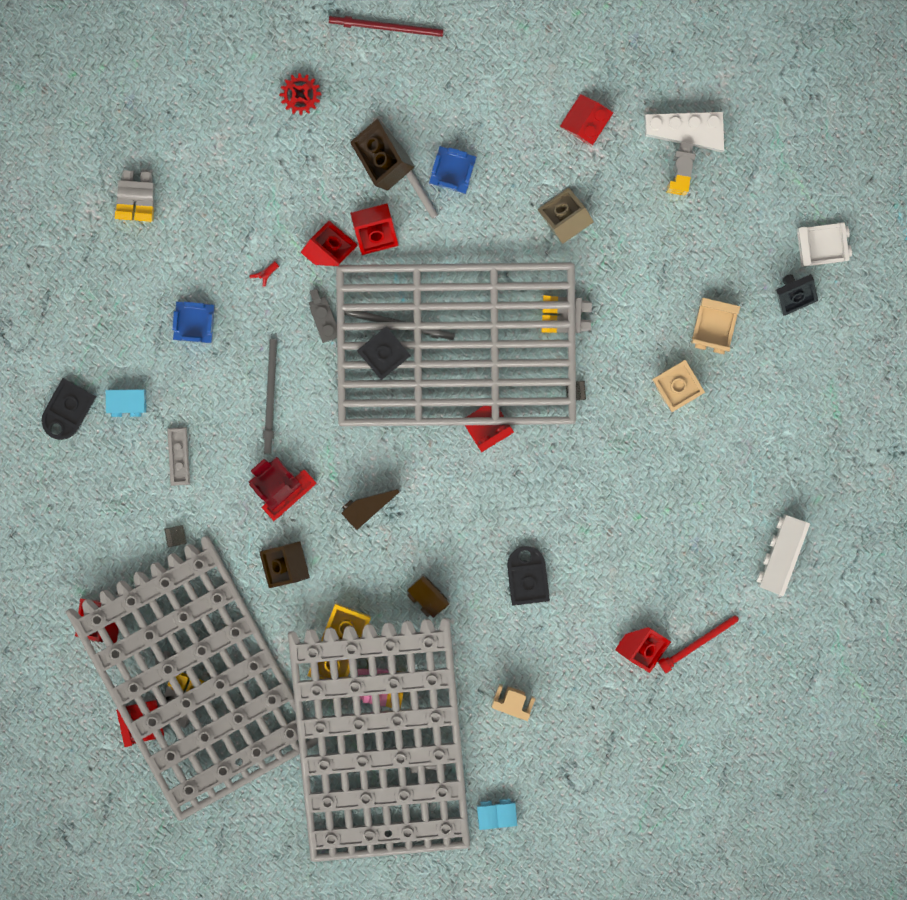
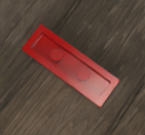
M305 469L295 477L301 486L279 506L272 510L265 503L261 507L273 521L278 519L317 484Z

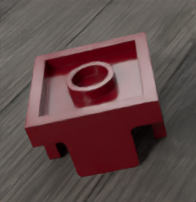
M278 457L271 462L263 459L251 470L255 476L249 481V485L272 510L301 486L299 481Z

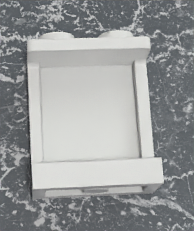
M845 222L797 229L801 267L849 261V257L852 256L851 245L847 243V238L850 237L849 227L845 226Z

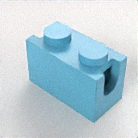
M105 390L106 413H111V417H122V413H130V417H142V413H146V390Z

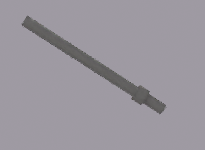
M344 311V315L373 322H406L364 311ZM441 329L421 330V333L431 335V338L439 339L440 337L454 341L456 334Z
M270 339L266 417L265 431H263L264 454H271L272 439H274V431L272 430L277 339Z

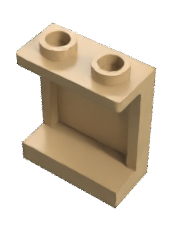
M701 298L691 343L695 344L694 348L706 350V347L714 348L713 352L725 354V351L730 352V344L740 306Z

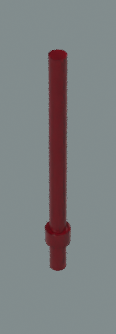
M329 16L328 22L330 24L344 25L343 27L347 28L355 26L443 37L444 29L353 19L352 16Z

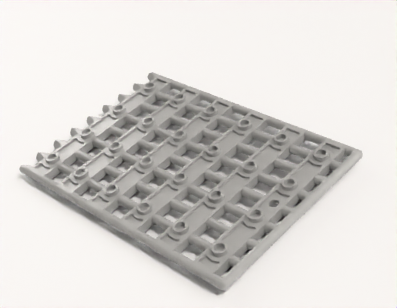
M206 535L201 539L203 552H200L192 544L185 546V562L177 554L172 553L167 558L168 571L160 563L155 562L151 565V580L142 572L134 574L135 589L130 587L125 581H119L116 586L118 598H115L108 590H103L99 594L100 608L92 600L86 599L82 603L83 617L72 608L66 611L71 624L179 821L184 820L300 754L297 741L296 719L287 723L279 708L283 704L290 702L295 712L294 694L209 536ZM214 567H217L225 584L217 588L213 586L206 573ZM198 576L201 577L208 590V593L199 598L190 583V580ZM181 585L184 586L191 599L190 603L182 607L173 592L174 589ZM164 594L167 595L175 610L164 616L156 601L157 598ZM234 600L243 615L242 618L235 622L232 621L225 608V605ZM148 603L158 619L147 625L139 610L140 607ZM217 609L226 624V627L218 631L215 630L208 617V614ZM131 612L141 628L133 634L129 633L122 620V617ZM199 619L202 620L209 633V636L202 640H199L191 625ZM113 622L116 623L123 636L122 640L114 644L105 629V626ZM183 628L193 644L184 650L174 635L175 632ZM96 631L99 632L107 647L98 653L95 652L87 637ZM253 634L261 651L251 656L243 639ZM166 637L176 653L167 659L157 642ZM235 643L245 659L234 665L226 648ZM151 647L159 662L151 668H148L140 651ZM217 653H220L228 668L220 674H217L209 659ZM131 656H134L142 673L133 678L123 662ZM203 662L211 679L202 684L192 668ZM115 665L125 681L114 687L106 672L107 669ZM269 668L272 669L279 682V685L272 689L268 688L261 675L262 672ZM186 671L194 686L193 689L185 693L175 677ZM253 677L263 693L254 699L244 683ZM168 680L177 695L176 698L169 702L166 701L159 688V685ZM235 687L239 688L246 701L245 704L237 708L228 694V691ZM152 690L160 704V707L151 712L141 696ZM219 696L222 697L229 710L227 714L221 717L218 716L211 703V700ZM135 699L143 714L142 717L134 721L124 705ZM202 705L205 706L212 719V722L203 727L194 712L195 709ZM273 711L281 726L273 732H270L262 717ZM186 714L196 730L185 736L177 719ZM256 720L264 737L254 742L246 725ZM168 724L171 725L178 738V741L169 746L160 731L161 728ZM238 729L247 744L246 747L237 751L229 736ZM152 733L162 749L151 755L143 738ZM309 738L306 742L307 750L318 744V738ZM221 739L230 753V756L223 760L219 759L212 746L213 743ZM291 745L293 749L283 755L281 749ZM204 748L214 764L203 770L195 753ZM274 754L276 759L266 764L264 759ZM186 758H189L197 773L189 779H186L178 764ZM238 758L242 759L240 766L235 763ZM257 763L259 769L249 774L247 769ZM170 767L180 784L169 789L161 772ZM241 773L243 778L232 783L230 778ZM224 782L226 787L215 792L214 787ZM207 792L209 797L199 802L196 797ZM190 801L192 806L181 811L180 806Z
M445 617L441 620L439 631L435 630L431 620L424 619L421 623L420 632H416L413 623L406 620L402 624L400 634L396 633L392 623L386 622L383 625L381 636L377 635L373 625L367 624L364 626L362 637L360 638L355 628L350 625L344 629L342 639L338 638L334 628L329 627L325 630L323 641L319 640L315 630L309 629L305 634L304 643L300 642L296 632L290 631L288 633L311 861L320 862L469 848L470 836L450 619ZM445 651L446 668L435 669L433 652ZM426 652L427 669L416 670L414 653ZM406 654L408 671L396 672L395 655ZM387 656L389 673L377 674L376 657ZM357 658H368L369 675L358 676ZM349 659L350 676L339 677L337 660ZM329 661L331 678L319 679L318 662ZM310 663L312 680L300 681L299 664ZM448 688L450 705L438 706L437 689ZM429 690L431 707L419 708L418 691ZM410 692L411 709H400L398 693ZM391 693L392 710L381 711L379 694ZM371 695L373 712L361 713L360 696ZM352 697L354 714L342 715L341 698ZM322 699H333L335 715L323 716ZM314 700L315 717L304 718L302 701ZM452 726L453 742L442 743L440 727ZM433 727L434 744L423 745L421 728ZM413 729L415 746L403 747L402 730ZM394 731L395 748H384L383 732ZM364 733H375L377 749L365 750ZM356 734L357 751L346 752L344 735ZM337 736L338 753H327L325 737ZM318 738L319 754H307L306 739ZM455 763L457 779L445 780L444 764ZM426 765H436L437 781L426 782ZM417 766L418 783L407 784L405 767ZM398 768L399 785H388L386 769ZM379 770L380 786L369 787L367 771ZM348 772H360L361 788H349ZM340 773L342 790L330 791L329 774ZM321 775L323 791L311 792L310 776ZM459 800L460 816L448 817L447 801ZM420 803L422 820L410 821L409 804ZM428 803H440L441 818L429 819ZM401 805L403 821L391 822L390 806ZM382 807L384 823L372 824L371 808ZM352 809H363L365 825L353 826ZM344 810L345 827H334L332 811ZM325 812L326 828L315 829L313 813ZM385 831H392V835L386 836ZM462 837V841L451 842V838ZM443 839V843L432 844L431 840ZM424 840V845H413L412 841ZM405 842V846L394 847L393 843ZM386 844V848L375 849L374 845ZM367 845V850H355V846ZM348 847L346 852H336V848ZM329 849V853L317 854V850Z

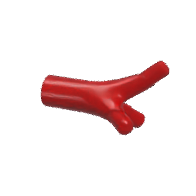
M274 261L261 272L251 274L249 277L262 278V286L266 287L267 279L279 268V265Z

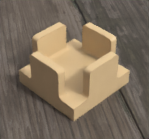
M686 360L652 379L658 393L671 412L705 393Z
M499 684L493 697L491 708L528 721L535 697L531 696L527 709L523 708L526 700L525 692L507 687L504 698L501 700L499 696L503 685Z

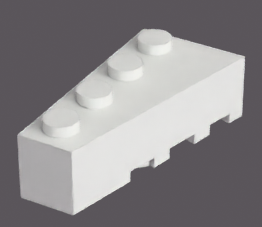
M723 112L646 114L644 117L645 136L680 144L681 142L693 143L695 147L721 153L724 151Z

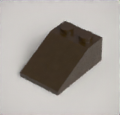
M378 118L350 142L373 184L386 191L392 188L415 167L404 148Z
M398 488L363 497L354 502L350 500L342 507L344 511L341 514L357 531L400 493V490Z

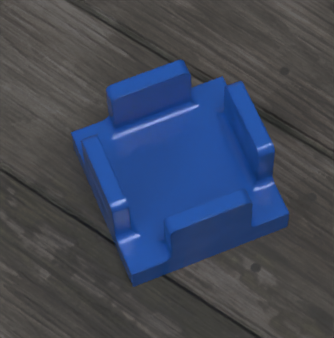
M440 146L429 184L466 194L477 157L469 155L464 151Z
M176 302L172 330H174L173 340L212 343L215 305Z

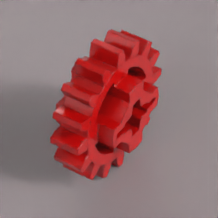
M301 73L298 74V78L291 75L292 80L285 79L284 81L287 85L280 87L284 91V93L279 94L280 97H284L281 103L287 104L285 109L287 111L292 109L293 115L297 111H299L300 116L303 115V111L310 114L309 109L316 110L314 104L320 103L317 96H321V92L316 91L320 86H314L316 80L313 78L309 81V75L307 74L304 78H302ZM297 82H304V83H306V84H304L303 86H296V85H295V83H297ZM289 89L292 91V98L290 99V101L288 100ZM294 89H296L299 92L304 91L303 94L306 100L304 98L302 99L301 97L297 99L298 95ZM311 89H313L312 100L309 98V92L311 91ZM298 103H304L305 105H307L304 107H296Z

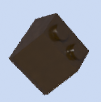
M300 541L259 551L269 588L292 584L310 578Z
M425 574L419 577L407 589L409 599L414 604L418 602L422 606L420 610L427 617L431 615L434 618L450 604L447 597Z

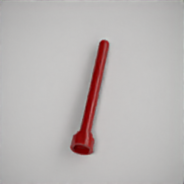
M732 616L672 657H663L657 661L664 673L670 672L676 662L739 621L738 616Z

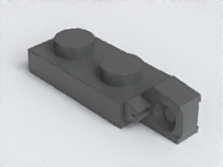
M317 289L309 291L313 300L309 302V308L322 343L336 339L337 325L328 301H326L325 296L320 298Z

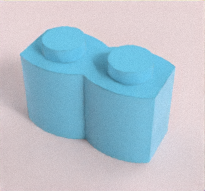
M510 798L500 799V803L493 804L491 800L481 801V805H477L479 830L518 826L515 801L511 802Z

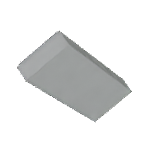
M187 427L167 428L171 486L190 485Z

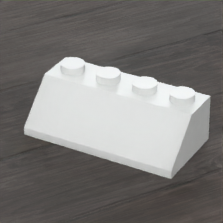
M785 514L783 518H779L776 528H778L777 535H773L770 541V546H772L770 554L766 553L763 564H765L764 570L759 572L756 582H759L758 587L784 596L810 523Z

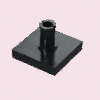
M792 274L786 275L782 279L785 286L776 289L780 311L783 316L818 301L815 282L811 274L795 280Z
M387 326L357 350L380 380L384 379L411 356Z

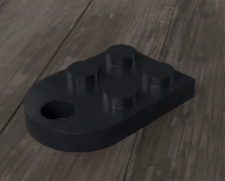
M62 378L42 415V427L46 434L57 440H65L74 436L97 396ZM55 423L62 427V431L58 435L53 434L51 430L52 425Z
M522 546L515 549L510 554L507 562L512 606L550 601L546 563L541 552L531 546ZM524 550L529 551L531 554V558L528 561L520 559V553Z

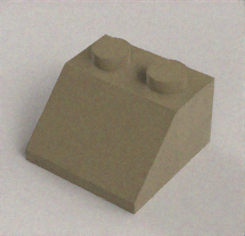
M569 187L537 209L562 244L594 222L585 206Z

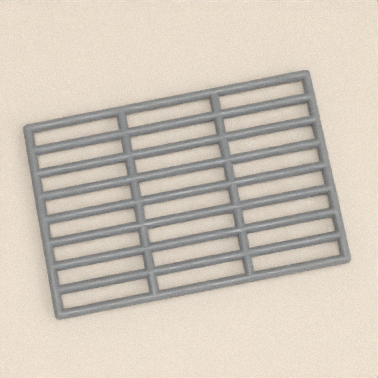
M574 263L339 265L336 267L339 426L544 425L576 423ZM567 270V282H498V271ZM490 271V283H421V272ZM413 272V283L344 284V273ZM567 289V301L498 302V290ZM490 290V302L421 303V291ZM413 291V303H344V292ZM498 309H568V320L498 321ZM414 310V322L345 323L344 311ZM421 310H490L491 321L421 322ZM386 326L390 330H414V341H399L405 349H414V360L404 361L397 367L414 368V380H345V369H371L365 361H345V350H358L366 343L345 342V330H382ZM568 328V340H498V329ZM491 329V340L422 341L421 330ZM568 347V359L499 360V348ZM491 348V360H422V349ZM491 367V379L422 380V368ZM499 367H568V378L499 379ZM499 386H568V397L499 398ZM414 387L415 399L346 400L345 388ZM422 387H491V398L422 399ZM568 405L569 417H499V406ZM422 406H491L492 417L422 418ZM346 407H415V418L346 419Z

